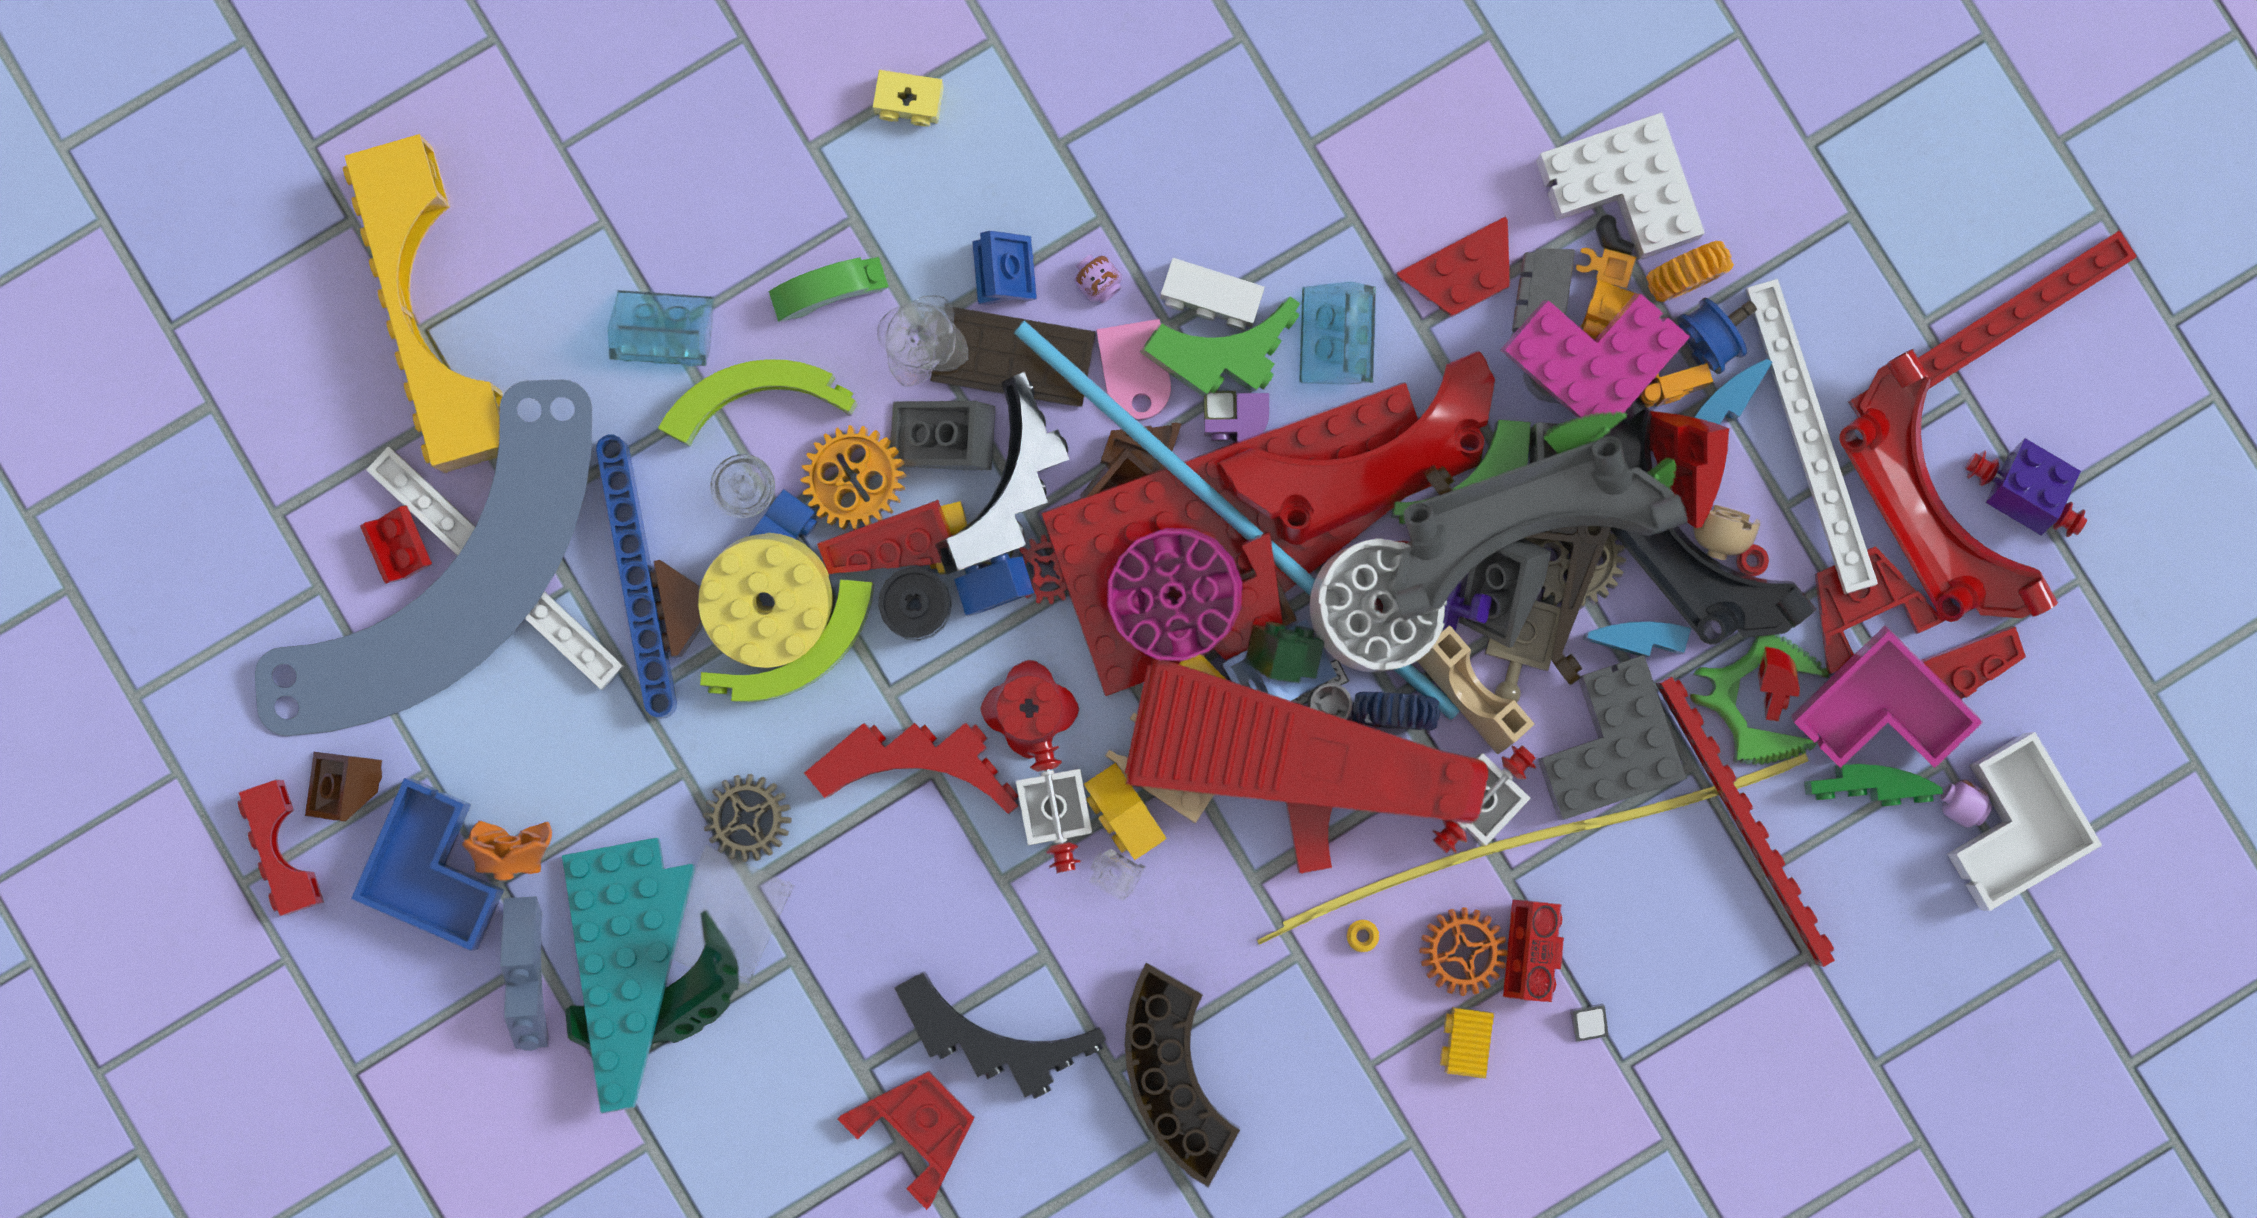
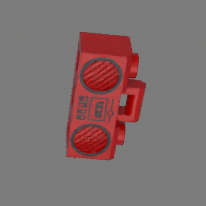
M1512 899L1503 997L1552 1002L1553 993L1556 989L1555 969L1561 970L1564 937H1558L1559 928L1563 921L1561 914L1562 904Z

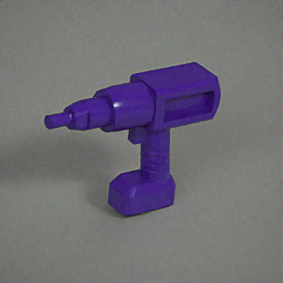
M1459 582L1446 600L1447 605H1445L1444 626L1442 631L1450 625L1456 632L1459 616L1475 622L1486 623L1491 605V597L1485 594H1475L1472 598L1471 606L1463 604L1464 598L1460 597L1462 582Z

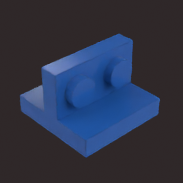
M991 230L981 232L980 239L972 241L978 304L990 305L1007 300H1036L1031 236Z

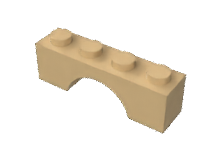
M1449 625L1441 632L1434 646L1417 662L1498 755L1514 744L1535 723L1514 699H1504L1493 694L1479 681L1470 663L1471 649Z

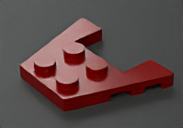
M1269 531L1242 543V547L1256 574L1242 581V607L1232 630L1213 647L1225 660L1248 649L1253 625L1265 626L1266 622H1275L1283 625L1272 538ZM1174 586V589L1169 591V597H1175L1176 602H1178V598L1182 597V592L1176 590Z
M1876 546L1867 550L1878 582L1876 586L1844 595L1835 565L1815 574L1828 674L1838 671L1854 655L1843 631L1902 604L1916 634L1945 621L1928 604L1926 598L1907 582L1904 575Z
M930 1071L842 1114L837 1119L858 1140L883 1116L923 1156L930 1165L906 1190L926 1210L931 1206L975 1118Z

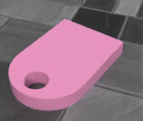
M1160 319L1096 329L1107 394L1139 421L1150 419L1159 414L1165 408L1170 398L1171 381L1169 373L1140 353L1156 327L1161 324ZM1145 395L1150 399L1151 406L1146 412H1138L1133 408L1132 401L1136 396Z

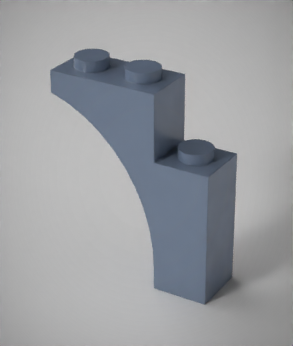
M537 896L504 898L500 968L506 982L504 1019L515 1049L526 1051L548 1047L549 1038L544 1010L541 972L542 911Z

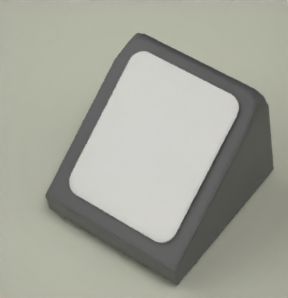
M1604 1004L1570 1009L1576 1042L1608 1036Z

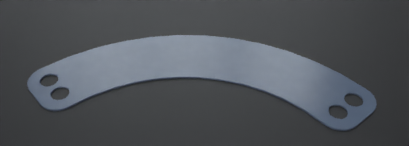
M530 380L518 382L504 393L500 402L499 448L496 470L487 502L475 529L459 555L425 592L397 613L368 628L341 638L315 644L274 648L266 652L259 659L255 668L257 712L261 722L267 729L282 736L332 732L371 723L406 710L447 689L479 666L513 634L535 607L558 570L575 531L585 496L592 452V403L589 395L580 385L569 380ZM566 397L572 401L575 411L569 420L559 421L552 416L550 406L554 399ZM525 398L535 399L541 405V416L534 422H526L518 415V404ZM286 664L295 670L296 681L292 686L280 687L274 682L272 673L276 666ZM282 696L294 698L299 706L297 715L291 719L281 718L275 711V702L278 698Z

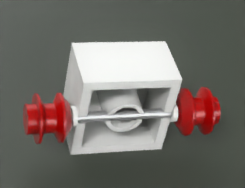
M1052 741L1032 744L1033 751H1029L1027 754L1035 757V763L1030 768L1037 772H1044L1039 777L1016 781L1028 845L1054 841V844L1058 843V845H1053L1046 851V854L1053 855L1054 863L1049 868L1056 867V873L1076 870L1075 863L1081 862V860L1073 857V851L1078 848V845L1064 842L1069 837L1092 833L1081 770L1075 769L1060 773H1054V770L1050 771L1062 763V760L1055 759L1054 751L1059 746L1053 747Z
M1512 745L1511 748L1514 754L1510 758L1501 757L1502 765L1505 768L1502 771L1483 753L1477 755L1476 758L1484 761L1488 768V779L1481 812L1477 820L1471 824L1442 820L1444 824L1443 830L1441 832L1432 831L1436 835L1432 841L1446 854L1450 850L1457 853L1455 844L1458 841L1467 842L1466 833L1463 830H1466L1482 846H1486L1529 801L1530 797L1512 781L1514 777L1525 780L1524 771L1528 767L1536 769V766L1533 764L1536 757L1523 745L1518 749Z

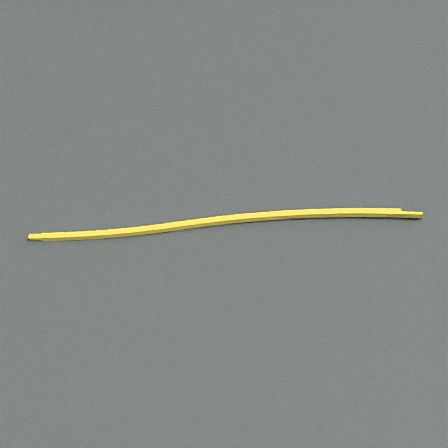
M1805 753L1736 778L1737 781L1734 782V785L1739 789L1783 773L1795 766L1808 762V757ZM1712 786L1654 804L1550 827L1450 855L1379 880L1283 921L1284 927L1257 941L1260 945L1352 902L1453 865L1525 844L1657 814L1712 798L1719 794L1715 787Z

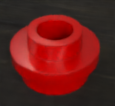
M1755 544L1746 552L1736 556V565L1739 571L1752 577L1764 573L1769 564V557L1765 549ZM1749 555H1754L1757 558L1755 567L1747 564L1746 559Z

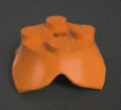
M478 820L469 832V839L465 840L462 846L470 853L475 862L476 872L494 873V879L510 880L514 878V873L535 874L541 872V859L551 842L552 830L549 822H544L520 831L518 836H510L505 829Z

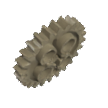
M1588 526L1589 531H1596L1599 526ZM1610 533L1601 553L1603 564L1596 566L1580 609L1584 608L1586 599L1592 605H1595L1598 602L1597 593L1601 597L1606 598L1609 593L1605 586L1615 589L1618 583L1612 577H1621L1624 573L1616 566L1623 565L1626 562L1625 558L1617 556V554L1624 551L1625 547L1615 544L1618 538L1614 534ZM1525 537L1524 539L1543 548L1554 549L1558 554L1557 560L1549 561L1546 579L1542 586L1544 592L1541 598L1545 600L1550 595L1554 596L1553 605L1557 606L1563 598L1565 587L1563 574L1568 572L1569 560L1566 557L1569 553L1571 554L1573 543L1561 541V544L1557 540Z

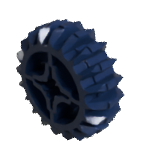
M1363 691L1355 694L1352 706L1353 721L1365 726L1429 731L1436 729L1438 720H1440L1439 701L1429 696Z

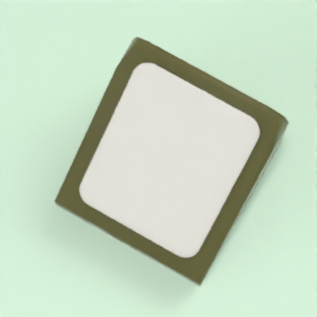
M1209 391L1204 396V422L1205 419H1237L1236 391H1216L1214 394Z

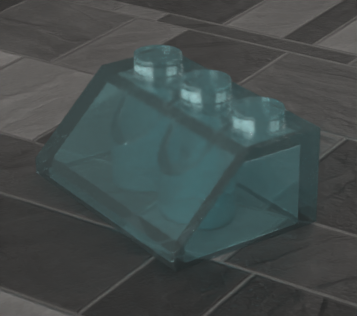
M1349 281L1302 287L1299 383L1340 385L1373 383L1375 286Z
M618 290L608 325L609 359L625 362L639 361L654 362L656 364L706 366L711 347L714 297Z

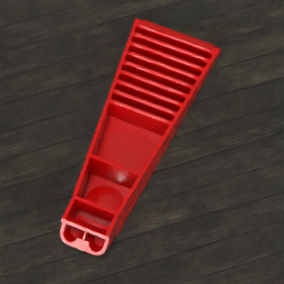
M1153 657L1151 665H1147L1124 774H1127V785L1432 817L1471 824L1477 820L1481 812L1488 779V768L1484 761L1474 757L1437 750L1168 660H1158Z

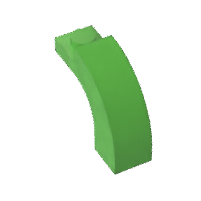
M861 257L809 271L776 286L768 292L779 322L805 317L818 308L845 298L883 291L889 285L879 257L861 260Z

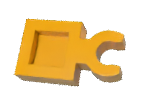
M1581 248L1580 252L1588 254L1591 262L1588 266L1577 264L1576 269L1578 271L1590 272L1597 270L1596 280L1628 288L1636 261L1635 256L1605 248L1603 256L1600 257L1591 248Z

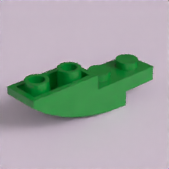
M1850 764L1843 765L1841 768L1835 765V779L1804 782L1805 794H1815L1816 800L1835 798V792L1847 791L1848 797L1868 795L1867 788H1870L1871 801L1881 800L1882 806L1901 805V798L1913 797L1914 803L1934 801L1933 795L1943 794L1941 786L1926 778L1897 768L1880 765Z

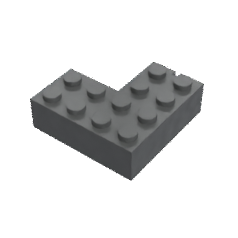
M1644 655L1581 676L1579 683L1598 739L1538 758L1558 820H1565L1687 779Z

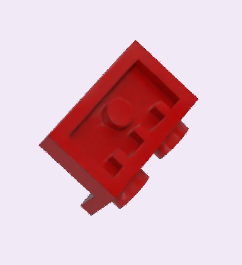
M407 505L397 507L377 520L368 521L360 525L384 583L407 579L432 565Z

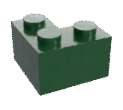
M1266 622L1265 626L1253 625L1245 663L1269 679L1300 683L1301 677L1316 679L1324 641L1314 635L1315 630L1308 627L1295 626V630L1285 629L1284 625L1275 622Z

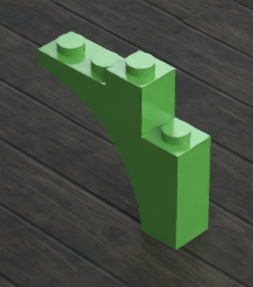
M1290 296L1284 299L1280 306L1258 326L1226 337L1192 336L1178 332L1161 323L1156 327L1140 353L1202 397L1207 395L1209 391L1214 394L1225 379L1221 376L1222 372L1251 393L1258 390L1259 387L1264 390L1274 376L1271 369L1275 365L1265 355L1271 356L1276 351L1282 341L1278 336L1284 327L1289 330L1300 315L1296 310L1301 303Z
M1498 420L1495 423L1492 441L1481 463L1466 480L1453 489L1457 490L1528 465L1531 422ZM1428 499L1412 502H1394L1391 518H1399V524L1406 525L1404 520L1405 510L1414 503L1423 502Z

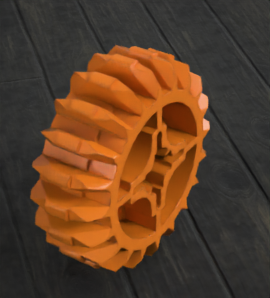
M1466 907L1461 908L1460 917L1458 918L1454 909H1449L1448 916L1450 920L1446 921L1441 914H1438L1436 918L1441 925L1438 928L1432 923L1427 925V928L1434 932L1433 936H1421V940L1430 942L1429 948H1419V953L1429 954L1428 959L1421 961V966L1432 965L1433 968L1426 973V976L1432 978L1438 974L1440 977L1435 982V986L1438 988L1443 986L1446 981L1449 982L1446 992L1450 994L1453 993L1456 985H1459V994L1461 996L1466 995L1468 985H1470L1473 994H1478V982H1481L1482 986L1488 989L1491 987L1486 979L1488 975L1495 980L1500 978V975L1493 971V968L1495 966L1505 968L1506 966L1504 962L1497 961L1498 955H1507V950L1498 949L1497 947L1498 944L1506 942V938L1503 936L1494 937V934L1499 932L1501 928L1499 925H1494L1490 929L1487 927L1492 919L1489 915H1486L1480 922L1478 921L1480 911L1477 909L1472 912L1471 918H1468ZM1460 924L1475 926L1484 934L1486 940L1470 942L1467 940L1464 932H1462ZM1451 928L1453 933L1452 946L1448 950L1437 954L1438 943L1442 935ZM1460 941L1467 947L1474 948L1479 946L1471 950V954H1468L1469 958L1466 961L1461 956L1452 955L1448 957V955L1454 954L1456 949H1459L1457 946L1460 944ZM1489 949L1486 965L1478 974H1475V957L1477 954ZM1457 961L1460 963L1466 978L1450 976L1443 970L1440 964Z

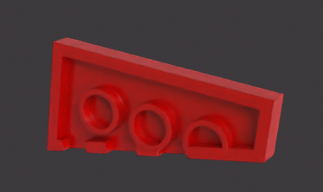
M2010 626L1922 659V661L1960 699L1972 695L1977 691V688L1987 681H1992L2023 660L2026 655L2016 627Z

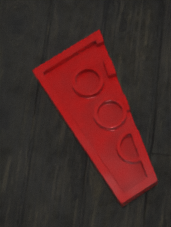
M935 500L821 541L817 545L828 574L942 563L935 544L952 535L939 500Z

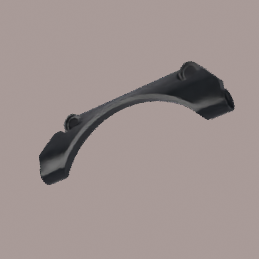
M1637 397L1624 412L1627 416L1611 428L1604 437H1615L1621 442L1624 458L1629 470L1638 467L1647 473L1652 469L1650 455L1652 414L1640 398ZM1679 526L1653 535H1643L1611 527L1613 534L1673 604L1700 639L1707 644H1717L1732 635L1736 630L1743 637L1785 634L1817 610L1794 582L1752 577L1724 566L1698 548L1682 532ZM1712 620L1720 624L1721 634L1713 630Z

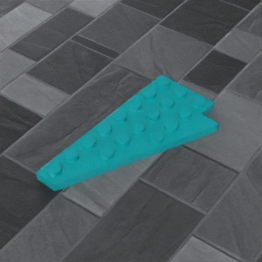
M658 837L562 855L599 1107L602 1114L631 1109L636 1106L695 873L694 864L664 869L661 844Z

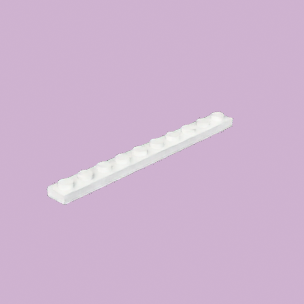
M1775 279L1748 287L1745 292L1748 301L1751 300L1757 308V311L1753 313L1767 359L1772 361L1770 366L1844 595L1876 586L1878 582L1779 281Z
M388 446L366 470L404 506L407 505L409 511L458 556L475 526ZM545 591L535 607L526 616L525 619L601 690L625 667Z

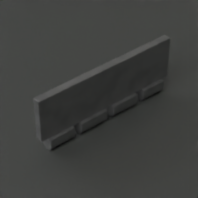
M1536 248V252H1526L1523 254L1520 272L1522 278L1519 279L1516 298L1518 305L1515 307L1512 332L1515 333L1542 301L1549 300L1566 315L1575 257L1574 249Z

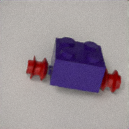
M2024 438L2007 456L2001 470H1999L1998 458L1991 462L1985 459V450L1980 455L1974 453L1967 462L1965 469L1969 471L1967 474L1968 479L1976 475L1980 478V486L1986 485L1991 481L1994 482L1985 503L2042 536L2053 525L2054 530L2061 526L2065 528L2066 537H2070L2073 533L2078 535L2086 525L2085 510L2082 509L2077 513L2072 510L2073 502L2067 503L2081 471L2030 440Z

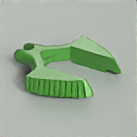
M1609 411L1607 413L1598 412L1582 416L1581 418L1571 419L1549 428L1544 439L1553 447L1557 454L1604 437L1611 428L1622 421L1627 415L1619 411L1615 413ZM1666 458L1647 472V474L1670 489L1669 486H1672L1674 482L1672 479L1675 478L1673 471H1676V464L1673 459Z
M1780 634L1755 636L1748 653L1733 664L1723 668L1700 667L1693 674L1707 678L1712 683V691L1709 695L1690 694V699L1696 705L1714 710L1725 721L1734 739L1735 751L1733 762L1740 761L1742 764L1746 762L1749 765L1750 763L1753 765H1757V763L1763 765L1765 762L1769 764L1771 761L1777 762V760L1782 761L1784 758L1790 759L1791 756L1797 757L1799 753L1805 754L1807 749L1811 751L1817 744V741L1814 743L1811 739L1749 728L1747 727L1746 720L1736 707L1740 679L1756 669L1758 665L1760 666L1765 646L1787 653L1795 662L1797 673L1829 678L1826 668H1821L1822 663L1815 661L1817 658L1813 655L1809 656L1810 653L1803 651L1801 647L1798 648L1796 643L1792 644L1790 639L1787 640L1786 637H1781Z

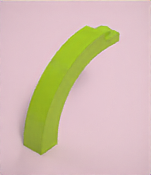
M756 360L730 366L701 380L676 401L663 418L658 429L676 440L691 446L698 432L716 412L741 397L761 391L790 390L805 393L821 399L850 415L853 414L858 404L852 399L854 393L840 385H836L835 389L831 388L835 377L832 373L821 368L790 360Z
M840 579L836 605L827 626L815 645L797 660L759 674L730 675L701 672L700 685L708 687V693L727 694L728 688L732 689L731 701L734 702L772 700L787 696L811 685L834 668L853 646L867 619L875 584L867 581Z

